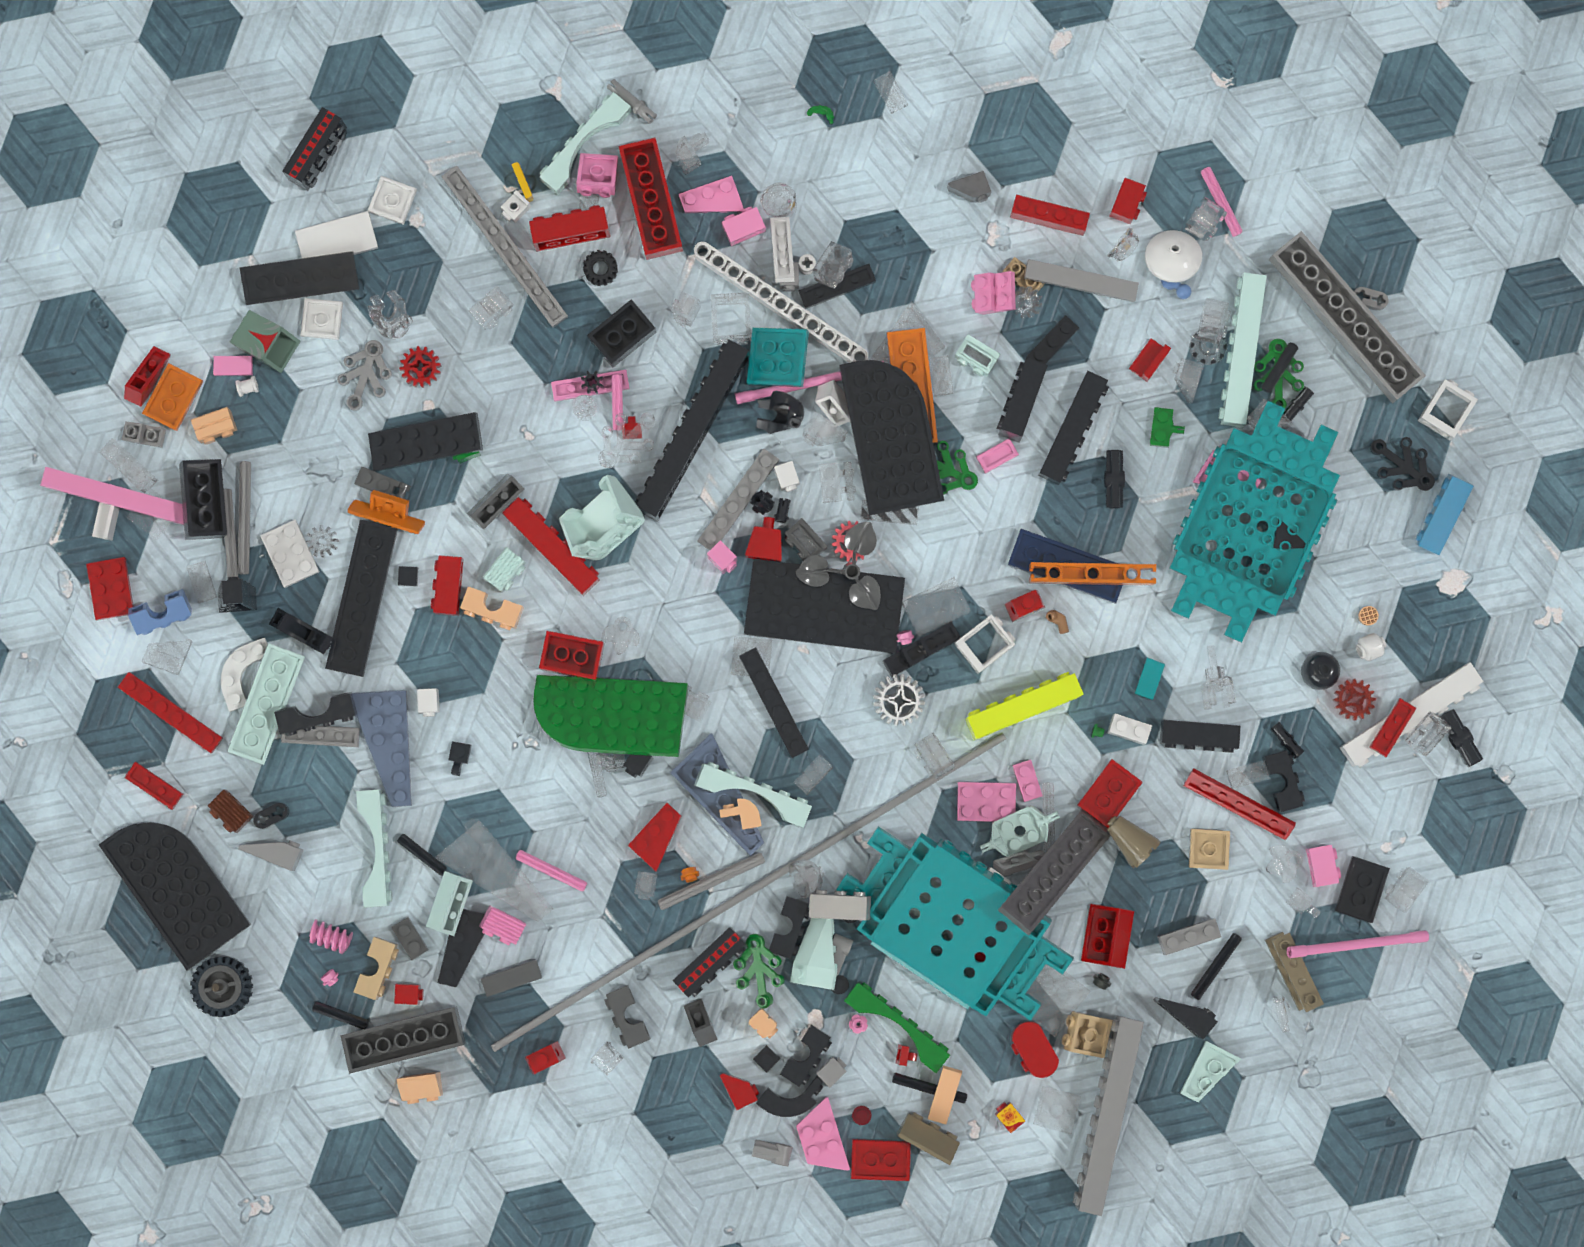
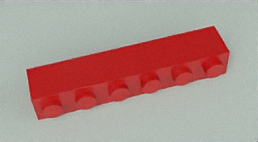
M518 497L502 514L584 596L600 581L597 577L599 573L592 566L588 568L584 564L586 561L584 558L572 556L567 540L564 539L562 541L557 536L559 532L552 525L548 527L544 523L546 519L539 512L535 514L531 510L533 506L525 498L521 500Z

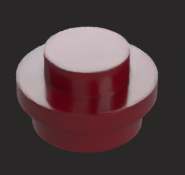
M857 1106L852 1112L853 1121L858 1125H866L871 1120V1111L866 1106Z

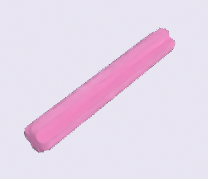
M1210 167L1204 168L1201 174L1232 236L1240 235L1242 229Z
M519 850L516 855L517 860L580 891H584L587 886V882L522 850Z

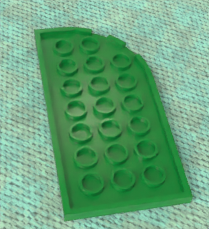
M537 675L533 697L534 711L543 731L561 746L571 750L679 757L689 686L688 683L603 678L592 680L581 677Z

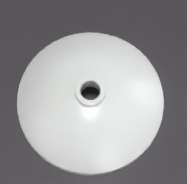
M1169 230L1157 234L1149 241L1145 251V261L1150 272L1157 278L1167 282H1182L1190 279L1198 272L1202 262V250L1198 242L1189 234L1182 231Z

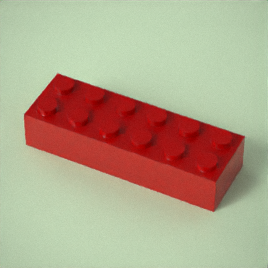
M656 137L619 146L646 260L682 252V243Z

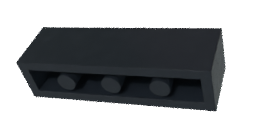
M1162 720L1160 744H1165L1164 748H1176V745H1181L1187 750L1203 747V751H1215V748H1221L1222 752L1234 753V750L1239 749L1241 726Z

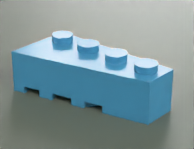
M1448 473L1442 483L1439 495L1436 496L1433 502L1431 513L1429 512L1424 520L1426 524L1423 530L1420 529L1416 536L1418 546L1440 555L1474 487L1472 484Z

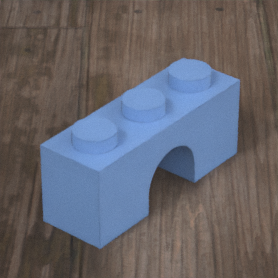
M181 589L165 595L164 603L167 608L163 612L157 613L152 611L147 602L129 608L128 617L136 634L147 635L153 629L159 627L166 628L172 622L187 620L192 615V608L184 590Z

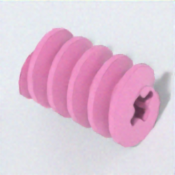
M315 919L310 930V943L314 944L317 941L318 946L324 944L326 949H329L332 945V951L335 952L339 948V953L343 954L350 945L353 932L349 936L346 935V929L339 933L338 926L332 931V924L325 928V922L323 921L318 926V920Z

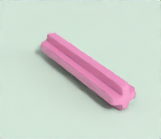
M622 374L612 375L613 430H622Z

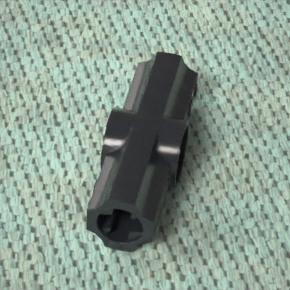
M1123 450L1106 451V471L1104 473L1106 508H1123V488L1125 487Z
M1452 709L1441 715L1439 719L1449 734L1448 739L1454 749L1458 750L1467 767L1483 760L1482 755L1473 742V735L1463 725L1456 711Z

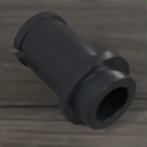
M779 498L777 513L774 514L776 522L786 523L789 520L788 511L791 500Z

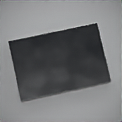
M1352 856L1335 911L1373 923L1390 868Z

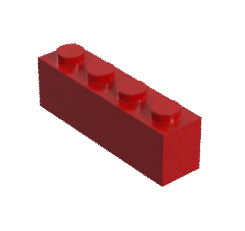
M1016 194L1010 218L1084 236L1090 213Z

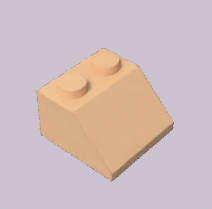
M440 1072L402 1076L397 1079L401 1100L407 1101V1104L419 1103V1099L426 1098L427 1102L436 1101L438 1096L443 1095Z

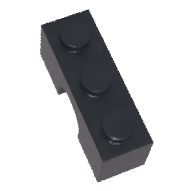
M1286 750L1262 757L1267 776L1279 774L1285 780L1284 789L1279 793L1273 794L1278 813L1302 807V802H1305L1303 792L1299 791L1297 786L1299 778L1292 769L1294 761L1291 753L1288 754Z
M786 896L780 915L790 918L793 927L791 932L786 935L774 933L769 948L772 953L791 959L792 955L796 956L799 947L796 941L798 937L802 938L805 926H802L804 918L808 919L809 903Z
M811 1024L801 1039V1042L810 1049L809 1057L805 1061H796L790 1057L781 1070L780 1075L798 1087L801 1084L805 1085L811 1077L808 1074L812 1067L816 1069L821 1061V1058H819L822 1051L827 1052L832 1044L829 1041L831 1036Z

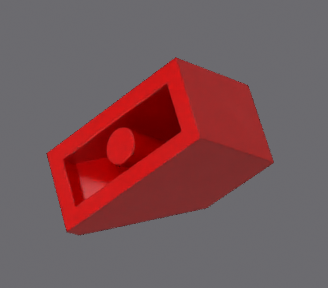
M724 1072L720 1074V1078L736 1110L758 1100L757 1095L760 1093L755 1084L751 1085L750 1081Z

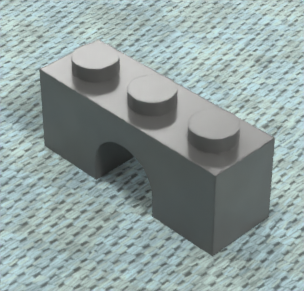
M627 985L606 994L607 999H604L608 1010L612 1009L614 1017H612L615 1027H619L622 1035H619L623 1046L627 1045L629 1049L650 1040L651 1038L644 1021L632 1024L625 1018L626 1008L636 1003L629 986Z

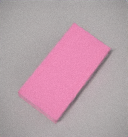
M214 356L213 375L253 376V357Z
M1009 438L976 456L986 474L1017 457L1019 454Z

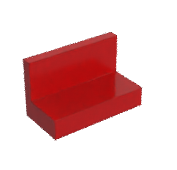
M1151 338L1129 370L1148 382L1171 348L1166 344L1162 346Z

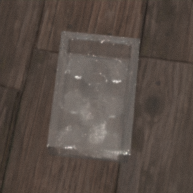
M955 577L902 601V606L918 638L971 612Z

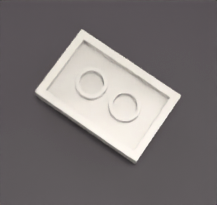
M296 520L261 535V539L284 588L320 572Z

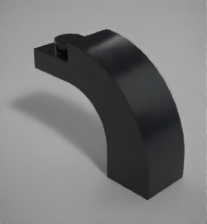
M277 608L269 622V625L322 654H325L326 650L329 649L333 637L280 608Z
M816 1076L808 1088L795 1098L781 1097L768 1087L756 1104L775 1116L793 1117L803 1114L817 1103V1100L812 1095L815 1094L817 1096L822 1090L823 1086L821 1084L823 1080Z

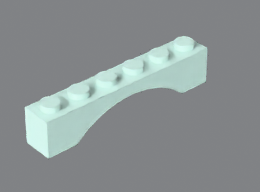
M613 92L603 99V105L590 114L589 121L586 124L582 123L575 137H570L564 145L565 148L554 155L552 158L553 162L541 170V182L555 194L559 195L570 183L573 161L582 145L599 131L619 126L632 112L631 106Z
M714 763L702 764L694 786L713 793L726 789L752 791L770 802L779 812L783 821L804 828L812 807L807 804L808 800L797 797V800L790 798V793L782 790L777 793L772 791V786L764 783L759 786L754 784V779L744 776L743 779L736 776L737 772L726 769L725 772L718 769L719 765Z
M382 790L356 791L357 811L368 823L375 843L373 870L362 888L364 908L389 906V902H392V891L388 890V882H391V873L387 871L390 855L389 851H386V844H388L389 838L388 832H385L384 824H387V813L383 812V805H386L385 793L382 794Z

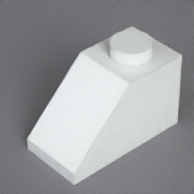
M835 380L818 386L815 402L832 424L837 427L850 422L845 394Z

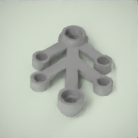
M377 340L367 342L363 351L353 356H346L344 364L348 368H353L356 362L366 358L364 365L346 374H340L337 378L340 385L346 386L350 380L360 376L354 395L349 396L347 399V406L353 411H358L363 406L361 397L368 378L374 388L373 392L376 397L381 398L386 393L372 369L374 360L380 369L382 379L388 380L392 376V372L386 367L381 357L383 346ZM372 347H377L376 353H371ZM348 359H353L351 365H347ZM384 371H389V375L387 377H384L382 375ZM342 377H347L345 383L340 382ZM379 388L383 389V392L380 395L376 394V391ZM355 400L359 402L356 407L352 406V402Z

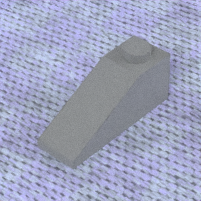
M291 840L288 843L239 845L238 848L290 871H295L303 853V849L299 848L300 844Z

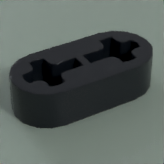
M276 803L258 812L253 818L254 825L260 829H266L286 819L289 815V807L284 803ZM278 806L285 809L282 812V817L280 815L273 816V813L278 811ZM261 815L263 817L270 816V818L265 821V825H263L262 823H258Z

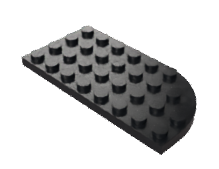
M863 360L839 365L869 516L944 501L926 405L918 386L904 371L882 361Z
M139 823L120 829L99 844V847L186 971L251 926L249 920L199 849L181 831L160 823Z

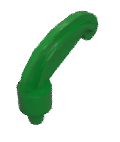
M813 106L807 111L808 116H812L813 113L826 115L830 124L834 123L833 112L827 106Z

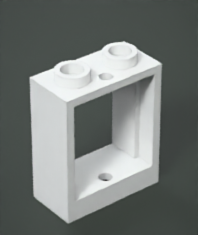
M1445 379L1440 383L1417 421L1446 439L1452 440L1478 399L1474 397L1475 395L1472 392L1460 389L1456 382ZM1445 389L1468 402L1453 428L1430 414Z
M992 614L955 642V646L977 674L1015 646L1013 642L1015 641L1014 636L1009 631L1005 632L1001 627L1003 626L1002 621L997 616L993 617ZM990 623L1007 646L982 664L965 641Z

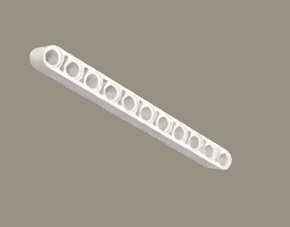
M699 242L695 245V258L700 263L798 329H807L810 337L847 362H856L854 359L856 354H863L864 360H868V353L864 348L708 243ZM705 248L708 250V253L705 256H700L697 253L698 250ZM716 259H722L724 263L721 266H715L713 262ZM736 269L739 271V275L731 277L729 272ZM747 280H753L755 285L748 288L744 283ZM767 290L771 295L768 298H762L760 293ZM784 301L786 307L779 309L776 307V303ZM798 311L802 314V317L800 319H793L792 313ZM810 322H815L818 327L815 330H810L807 325ZM827 332L833 335V339L830 341L823 338V335ZM841 343H846L849 349L841 351L838 346Z

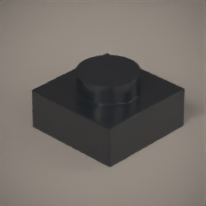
M766 1045L753 1060L767 1073L780 1058Z

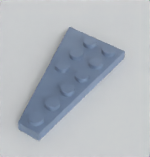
M407 691L352 693L357 710L356 716L391 807L412 806Z
M711 733L670 773L751 856L764 844L758 828L743 830L740 815L721 818L719 810L723 809V805L734 804L735 807H738L737 799H743L740 790L726 789L713 793L694 786L702 764L714 763L719 765L718 769L724 772L726 769H729Z

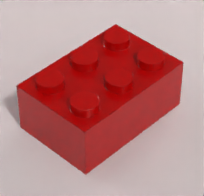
M546 631L539 669L596 680L599 675L605 643Z

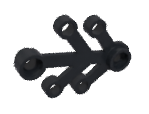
M1409 437L1402 438L1399 443L1403 451L1404 460L1389 450L1385 441L1376 439L1371 443L1370 450L1374 455L1382 454L1398 466L1397 468L1388 469L1381 467L1378 469L1377 476L1380 479L1409 474L1414 478L1405 481L1400 478L1394 480L1392 483L1394 490L1400 491L1403 488L1417 486L1422 491H1428L1434 486L1435 479L1427 471L1426 458L1428 453L1425 449L1421 448L1415 452L1419 471L1413 468L1410 449L1412 440ZM1403 440H1407L1409 445L1404 446ZM1377 443H1380L1382 445L1381 450H1378L1376 448ZM1419 451H1422L1424 453L1423 458H1420L1418 456ZM1385 470L1386 476H1381L1380 471ZM1427 478L1428 484H1424L1422 479ZM1397 481L1401 482V488L1396 487L1395 483Z

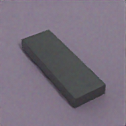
M537 960L481 978L486 996L489 997L541 979L542 975Z

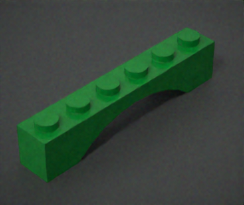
M857 982L844 999V1002L858 1013L881 1015L899 1024L914 1041L920 1061L937 1073L950 1057L948 1053L949 1048L941 1042L937 1045L932 1041L934 1037L926 1030L923 1033L918 1030L916 1022L911 1018L908 1020L904 1019L901 1016L903 1014L902 1011L895 1006L890 1008L886 1004L888 1000L880 994L876 997L871 993L872 988L865 982L862 984Z

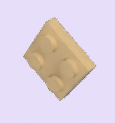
M1191 829L1189 868L1228 870L1230 831Z

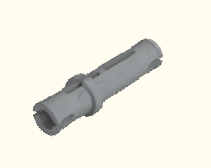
M615 79L610 81L616 88L608 84V90L616 93L631 106L635 114H639L649 124L654 121L648 115L655 119L657 114L645 106L644 101H639Z

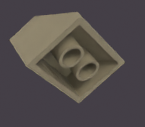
M915 1112L912 1115L907 1113L897 1132L898 1137L950 1165L960 1144L956 1140L958 1136L949 1131L946 1134L940 1131V1126L933 1122L927 1124L922 1121L924 1117Z

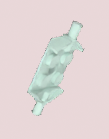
M1030 805L992 822V838L989 842L980 845L982 853L990 849H996L1007 857L1041 842H1047L1048 824L1060 818L1058 811L1046 815ZM1017 826H1023L1026 832L1023 835H1017L1014 829Z

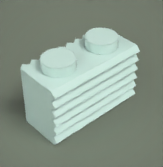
M506 547L483 578L499 591H508L514 583L512 581L516 575L520 576L526 567L524 565L526 562Z

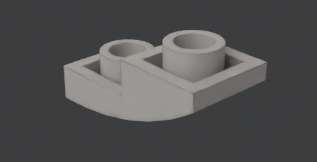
M125 421L122 440L163 448L166 429Z

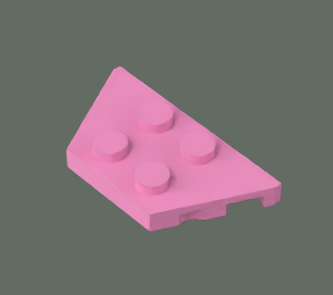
M825 1097L822 1102L796 1125L808 1164L848 1171L850 1167L829 1098Z

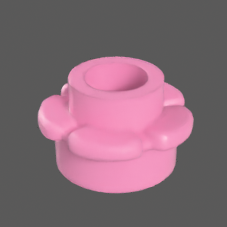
M911 630L901 631L897 634L898 640L896 641L901 642V645L912 643V639L915 636L912 635Z
M333 969L326 972L320 978L323 981L322 985L330 987L338 981V972H335Z
M856 1014L849 1021V1028L856 1034L866 1031L868 1027L867 1019L863 1015Z

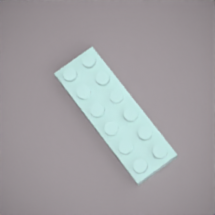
M269 643L267 644L227 752L263 765L265 764L278 729L274 712L286 708L305 656Z

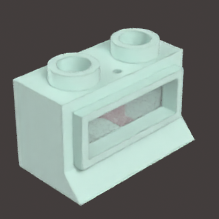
M967 334L955 354L959 364L965 367L968 365L973 368L974 373L979 376L985 375L986 377L1000 356V353Z

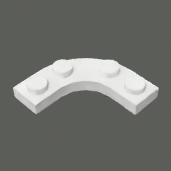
M266 638L241 646L225 662L221 673V689L229 712L244 707L247 699L242 688V675L248 666L262 660L268 644Z

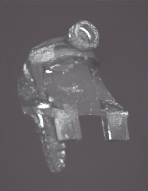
M395 290L386 293L394 303V311L387 318L382 315L385 307L384 302L378 295L371 296L370 301L373 303V306L369 305L367 309L379 333L391 340L402 338L408 332L409 326L413 322L412 317L406 313L404 299Z

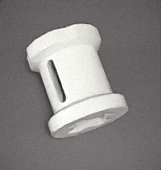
M805 254L799 259V270L804 275L812 274L816 267L815 258L810 254ZM805 261L809 262L810 268H806Z
M255 376L248 380L235 381L240 397L246 393L259 392Z

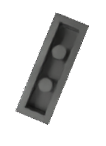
M506 474L467 515L480 528L485 529L524 488L512 475Z

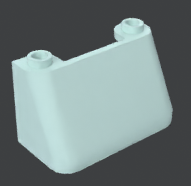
M611 475L604 476L599 482V487L603 491L582 510L575 508L566 510L559 518L572 556L590 560L603 559L644 523L645 518L642 511L616 477Z

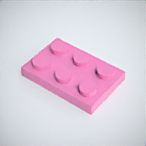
M958 782L957 821L994 822L1016 811V783Z

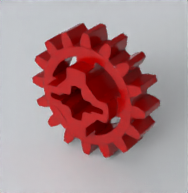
M417 346L416 351L410 348L409 355L404 353L406 359L400 360L404 366L399 369L405 372L401 376L403 379L408 377L406 382L408 384L413 382L415 388L418 384L424 388L425 383L431 386L432 379L437 381L435 375L441 374L437 368L442 367L441 363H436L439 357L434 356L435 352L433 350L428 353L427 347L421 350ZM423 355L429 357L432 362L425 361ZM420 363H422L423 366H425L422 367V371H419L417 369ZM432 371L431 374L428 377H426L428 372ZM409 373L417 374L418 379L413 378Z

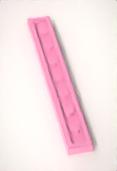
M45 467L40 485L42 487L184 525L183 508L180 503Z

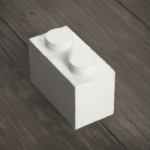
M1113 714L1107 733L1145 745L1152 725Z

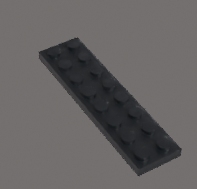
M360 520L325 669L364 677L398 528Z

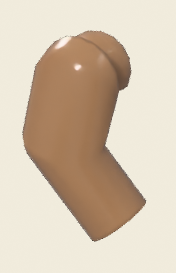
M1050 610L1046 613V619L1058 625L1060 634L1069 632L1064 614L1056 610Z

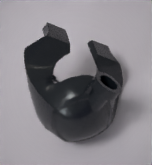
M773 391L770 398H760L757 400L759 403L758 408L775 410L777 416L773 421L757 418L756 428H761L772 434L800 427L804 418V407L792 395L781 391Z

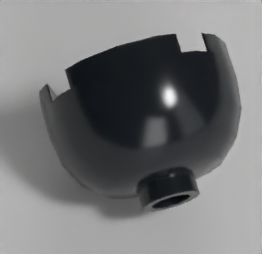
M1316 652L1309 655L1301 666L1303 681L1315 690H1325L1332 687L1340 676L1338 660L1327 652Z

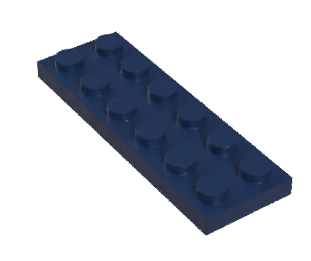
M1024 529L1019 531L1008 562L1009 566L1042 578L1045 577V569L1034 568L1033 572H1029V564L1031 562L1119 564ZM1053 568L1049 570V575L1052 578L1059 577V572ZM1094 569L1088 570V576L1095 579L1097 578V572ZM1062 584L1114 604L1117 603L1123 586Z

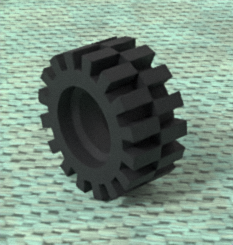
M605 250L592 251L591 255H587L586 260L583 262L584 274L593 285L606 286L609 282L611 284L617 276V262L610 252L607 253ZM603 261L608 265V270L605 274L598 275L593 271V266L596 262Z

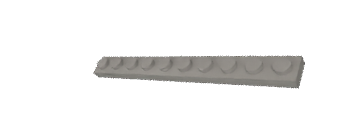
M455 166L441 176L552 328L568 318V315L458 166Z

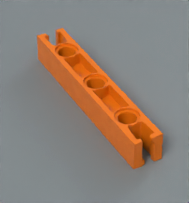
M1031 562L1029 564V572H1033L1034 568L1045 569V577L1034 578V574H1031L1029 584H1156V578H1151V580L1140 578V570L1156 572V564ZM1053 568L1058 570L1059 577L1052 578L1049 575V570ZM1094 569L1097 572V578H1090L1088 570ZM1127 570H1133L1136 573L1135 579H1129L1126 576Z

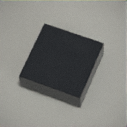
M399 566L398 586L418 587L419 568Z

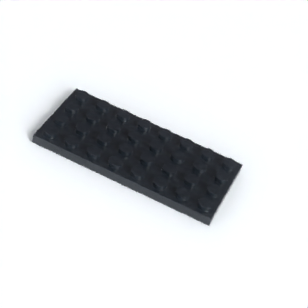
M753 559L744 635L896 653V640H898L897 634L899 633L905 584L904 577L860 572L859 580L864 576H871L879 584L880 604L877 610L858 607L851 602L849 589L857 582L855 579L847 578L843 573L828 572L829 581L823 586L814 587L805 584L796 576L795 572L801 564Z

